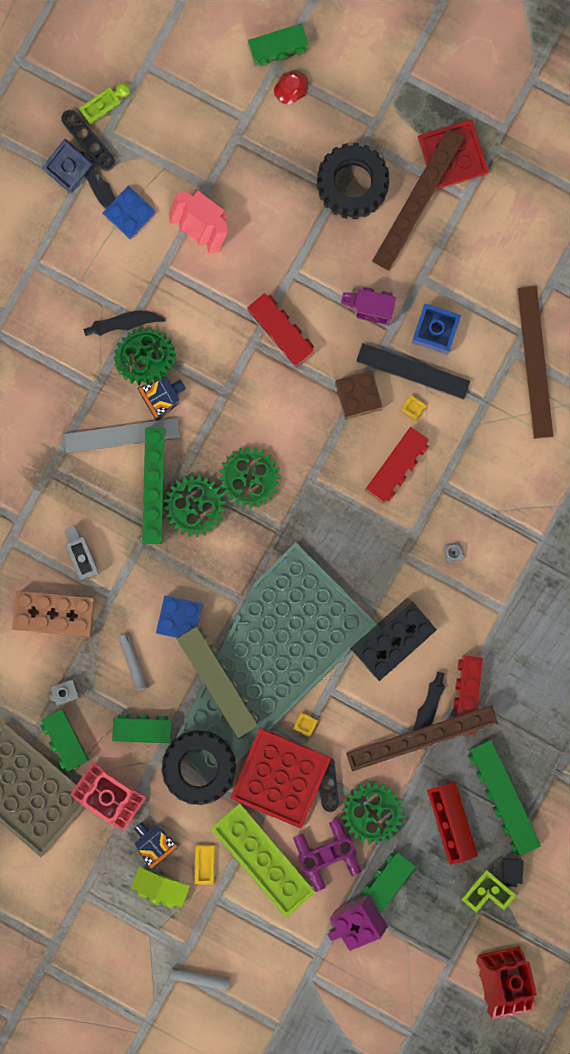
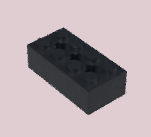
M406 598L354 644L350 650L369 672L380 681L437 629L416 604L409 598Z

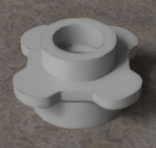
M459 542L443 547L447 563L464 559V554H462L461 550L462 545Z

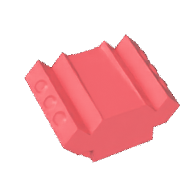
M196 191L193 196L188 192L176 193L169 211L170 224L179 223L180 232L184 231L198 242V245L207 244L208 253L219 252L227 234L225 221L227 214L199 191Z
M95 762L91 763L70 794L81 805L125 831L147 798Z

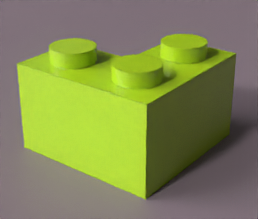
M138 867L131 889L137 891V896L145 899L149 897L150 902L160 905V902H163L162 905L172 909L174 906L182 908L190 888L188 884L143 867Z
M484 869L460 899L477 912L488 898L505 910L516 895L489 871Z

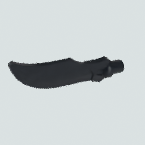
M93 165L85 177L97 200L106 209L115 200L109 184L100 178Z
M132 311L107 320L95 321L91 327L83 330L85 336L91 334L102 336L114 330L128 331L144 324L165 322L166 320L153 312Z
M437 671L435 680L429 683L426 700L418 709L412 731L432 725L440 695L445 689L442 683L445 673Z

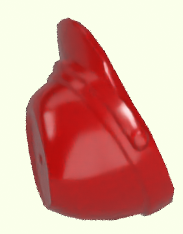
M296 70L283 73L275 85V97L286 105L305 97L309 85L306 76Z

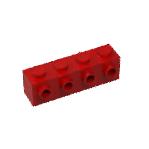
M264 293L247 307V311L297 368L314 354L312 349L314 345L308 338L304 339L300 335L302 331L296 324L292 325L288 321L290 318L283 309L280 311L277 308L276 304L278 303L271 295L267 296Z
M410 426L368 484L365 491L383 504L386 500L390 502L396 494L393 490L397 484L401 486L407 478L405 473L408 469L412 471L418 463L415 459L419 454L424 455L429 448L427 445L429 439Z
M463 655L462 659L458 660L460 678L456 679L455 690H458V698H454L453 709H456L455 717L478 709L483 657Z
M456 781L428 789L427 792L449 865L477 857V850Z

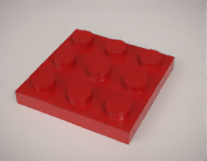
M472 119L418 135L417 138L426 166L447 129L464 137L462 145L436 190L489 174Z

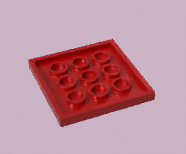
M260 727L230 799L302 829L331 757Z

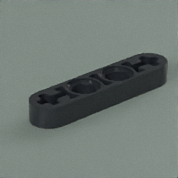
M65 111L61 119L66 129L103 171L112 170L115 166L113 155L75 111ZM67 116H74L73 119L77 125L75 128L70 121L67 122ZM78 130H87V136L79 138L77 136ZM92 143H97L100 146L99 150L95 153L89 150V146ZM101 154H103L105 159H111L109 166L106 164L102 165L103 160L100 157Z

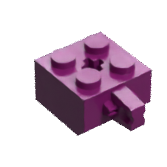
M363 287V290L359 289L358 293L343 292L341 305L354 309L357 319L390 326L396 297L390 292L382 291V293H376L372 288Z
M366 895L344 904L334 911L330 917L334 928L327 935L331 941L342 938L349 951L380 939L388 926L370 896Z

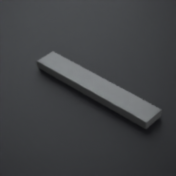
M174 418L64 434L66 453L145 443V428H165V440L180 438L178 420Z

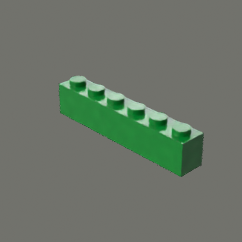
M145 428L142 544H162L165 428Z
M488 740L469 749L470 754H468V758L472 765L476 764L478 772H476L480 783H485L487 789L484 792L488 800H493L495 807H493V811L496 817H501L503 821L501 828L505 836L509 835L512 842L509 844L513 853H518L519 856H522L541 847L492 741Z

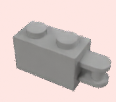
M68 527L65 530V534L69 543L65 545L79 579L84 581L98 575L99 571L85 538H80L75 527Z

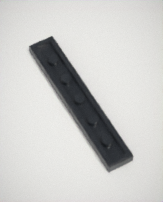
M362 343L356 362L463 400L470 384L469 380Z

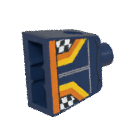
M167 377L162 378V381H155V384L151 382L148 386L143 385L137 388L156 421H159L180 403L177 394L186 390L181 379L170 384Z
M142 821L134 828L141 837L135 842V845L149 870H152L180 846L157 825L149 830Z

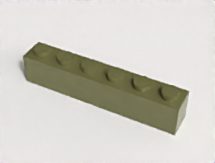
M194 626L176 639L237 738L257 727L256 721L259 719L253 710L249 712L245 706L248 704L243 693L240 695L237 693L235 688L238 685L233 677L228 678L225 672L228 669L223 661L218 662L215 655L218 653L212 644L208 646L205 641L207 635L202 627L198 629L197 626Z

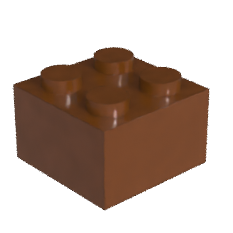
M373 370L335 380L345 420L382 410Z

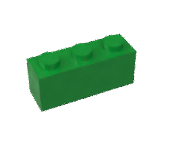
M302 23L248 40V47L254 66L259 65V67L267 66L274 60L283 61L293 54L296 56L302 55L308 50L309 46Z
M64 709L41 720L43 723L40 725L45 735L48 734L52 741L49 744L54 753L58 752L60 756L58 762L63 770L66 769L69 772L90 761Z
M118 714V718H113L112 741L171 744L172 720H168V716H156V720L149 719V715H137V719H129V715Z
M397 851L395 854L392 852L384 861L387 863L383 869L379 868L373 875L375 879L371 885L367 884L361 891L363 896H370L379 913L383 911L416 867Z

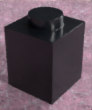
M502 858L501 882L506 883L507 887H518V884H523L524 860Z

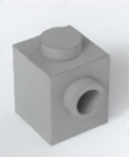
M74 680L50 687L52 692H49L51 702L56 703V706L80 699Z

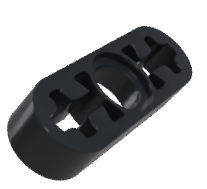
M333 758L330 760L332 766L328 767L329 773L333 771V776L325 775L320 784L321 805L327 812H333L339 806ZM326 778H330L334 782V786L329 790L325 789L322 785L323 780ZM335 791V795H331V799L336 804L329 809L324 804V802L328 801V796H323V792L330 793Z

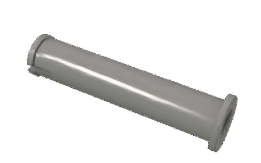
M129 633L117 637L136 688L134 691L138 692L149 688V685H146Z
M173 967L170 980L222 989L228 992L230 977L223 978Z

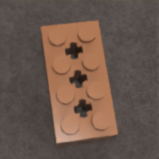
M16 591L12 630L91 637L95 599ZM36 607V610L39 611V615H36V617L33 618V615L30 614V611ZM53 609L58 613V617L55 616V619L49 616ZM71 611L78 615L77 619L74 618V621H71V618L68 617Z

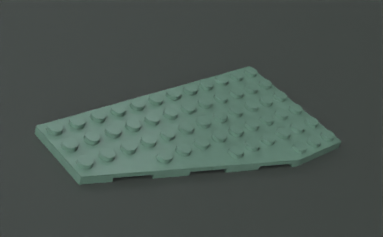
M295 542L254 583L216 658L218 662L223 661L228 669L225 672L228 678L233 677L238 685L235 689L239 695L243 693L248 702L245 706L249 712L253 710L259 719L256 721L258 726L237 738L203 683L176 738L190 731L212 732L224 739L230 746L237 763L250 751L259 728L270 731L350 651V648L377 623ZM195 749L184 756V759L207 783H210L215 778L217 762L210 752L203 749Z

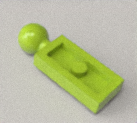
M120 82L117 84L114 92L108 87L81 106L79 110L88 123L92 125L121 104L118 98L127 97L131 91L130 86L126 82Z

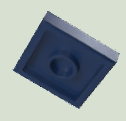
M64 139L42 169L64 189L72 193L94 163L67 139Z

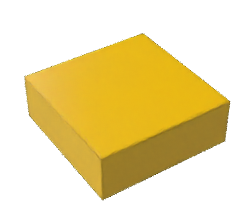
M411 395L400 411L416 422L427 405Z
M301 712L293 730L310 738L318 720Z

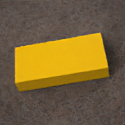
M195 845L194 884L214 885L215 845Z

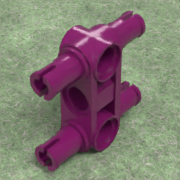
M339 818L328 822L335 837L334 841L319 848L310 849L303 833L293 837L299 852L298 859L305 875L309 876L316 892L326 888L320 874L321 869L342 860L345 861L351 876L362 872L355 857L357 855L350 835L345 833ZM342 842H348L351 846L350 850L346 853L340 851L339 847ZM308 857L315 860V865L312 868H307L304 865V860Z

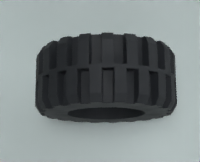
M348 143L342 144L341 148L335 147L332 149V152L330 154L327 153L324 157V161L321 162L317 174V189L320 200L324 202V206L327 209L330 208L333 214H340L345 219H347V216L353 217V219H358L359 216L367 217L370 212L374 213L378 210V207L385 200L390 181L389 170L385 166V160L379 157V153L376 150L371 151L370 146L364 145V147H361L359 143H353V146H348ZM350 165L365 169L371 178L369 190L359 197H348L342 194L335 184V178L340 169Z
M201 730L186 732L174 739L166 749L161 768L163 780L171 794L180 801L191 805L212 803L225 795L233 784L236 774L235 756L225 740L212 732ZM195 749H203L210 752L217 762L215 778L204 786H194L188 783L181 773L182 759L188 752Z

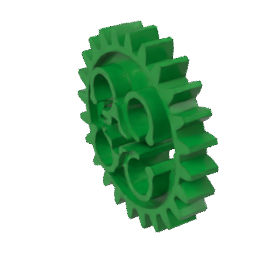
M142 327L141 332L135 329V334L133 335L128 332L129 338L122 337L123 343H117L119 349L114 350L116 354L114 361L116 362L115 366L118 369L119 375H123L124 380L129 379L130 384H133L136 380L138 386H140L141 382L148 386L149 381L155 384V379L157 378L162 381L161 375L168 376L167 370H173L171 364L175 363L174 357L176 353L174 351V344H171V338H167L165 332L161 334L159 329L153 332L152 327L149 328L148 332L145 331L144 327ZM147 343H152L154 349L158 350L159 356L161 357L160 359L154 360L156 358L154 349H152L151 345L145 346ZM131 353H135L133 357L135 359L136 364H138L139 368L145 367L143 370H138L135 363H132V360L129 356Z
M248 446L246 452L240 448V454L233 451V458L226 457L229 462H222L225 470H219L224 475L219 477V481H224L220 485V488H226L223 495L230 494L228 501L235 499V506L241 502L242 508L249 504L250 509H252L253 504H256L259 508L261 501L266 505L267 497L273 499L270 493H277L274 486H280V483L275 481V479L281 478V475L275 474V472L279 471V467H273L276 460L269 461L271 454L265 457V450H262L259 454L257 453V447L251 452ZM248 455L253 460L261 458L256 462L257 467L264 466L267 470L264 475H258L256 468H253L252 476L255 479L250 481L249 489L253 485L259 484L262 487V492L254 494L250 491V498L252 500L246 496L238 498L243 493V490L233 488V483L236 480L242 481L244 488H246L247 479L244 477L249 475L250 467L248 466L245 471H239L237 465L239 462L249 464Z
M191 475L189 481L183 477V483L176 480L177 487L170 486L173 492H166V495L170 498L164 500L168 506L163 509L169 511L165 517L172 518L169 525L175 523L174 530L176 531L181 528L182 535L185 531H188L189 537H191L192 532H195L196 537H199V532L201 531L206 535V529L213 532L212 525L218 527L219 524L216 520H223V517L219 514L225 512L221 506L226 503L220 501L224 495L217 494L220 491V487L214 489L215 482L213 481L208 484L207 477L204 481H201L200 475L197 477V480H194L193 475ZM186 485H188L189 493L195 488L202 490L200 497L190 496L195 504L199 503L198 509L202 514L204 513L202 508L205 504L213 505V511L206 513V517L213 520L205 521L203 527H201L200 519L195 524L187 522V518L191 514L199 517L195 509H189L191 508V503L187 498L185 499L187 502L185 508L179 509L176 507V502L179 499H183V495L176 492L184 491Z
M367 782L366 788L359 784V791L353 788L354 795L347 794L350 801H343L347 808L341 809L347 814L342 816V819L348 820L344 827H351L348 833L355 832L354 839L360 836L361 843L368 839L369 845L372 840H375L377 845L379 844V839L386 842L385 836L387 835L393 838L391 832H399L396 825L402 826L398 819L404 818L403 815L399 814V811L404 810V808L398 807L402 800H395L398 794L394 793L391 795V787L384 790L385 784L383 783L379 788L377 782L374 783L373 787ZM363 792H365V799L369 800L372 794L379 796L378 804L372 805L368 803L371 809L378 810L376 815L380 820H382L381 812L383 810L389 809L392 813L391 818L384 821L392 827L384 828L382 835L378 826L374 832L366 830L368 822L373 821L376 824L378 822L374 817H368L369 811L365 806L363 807L365 810L363 816L356 817L354 815V809L357 806H361V803L354 801V799H360Z

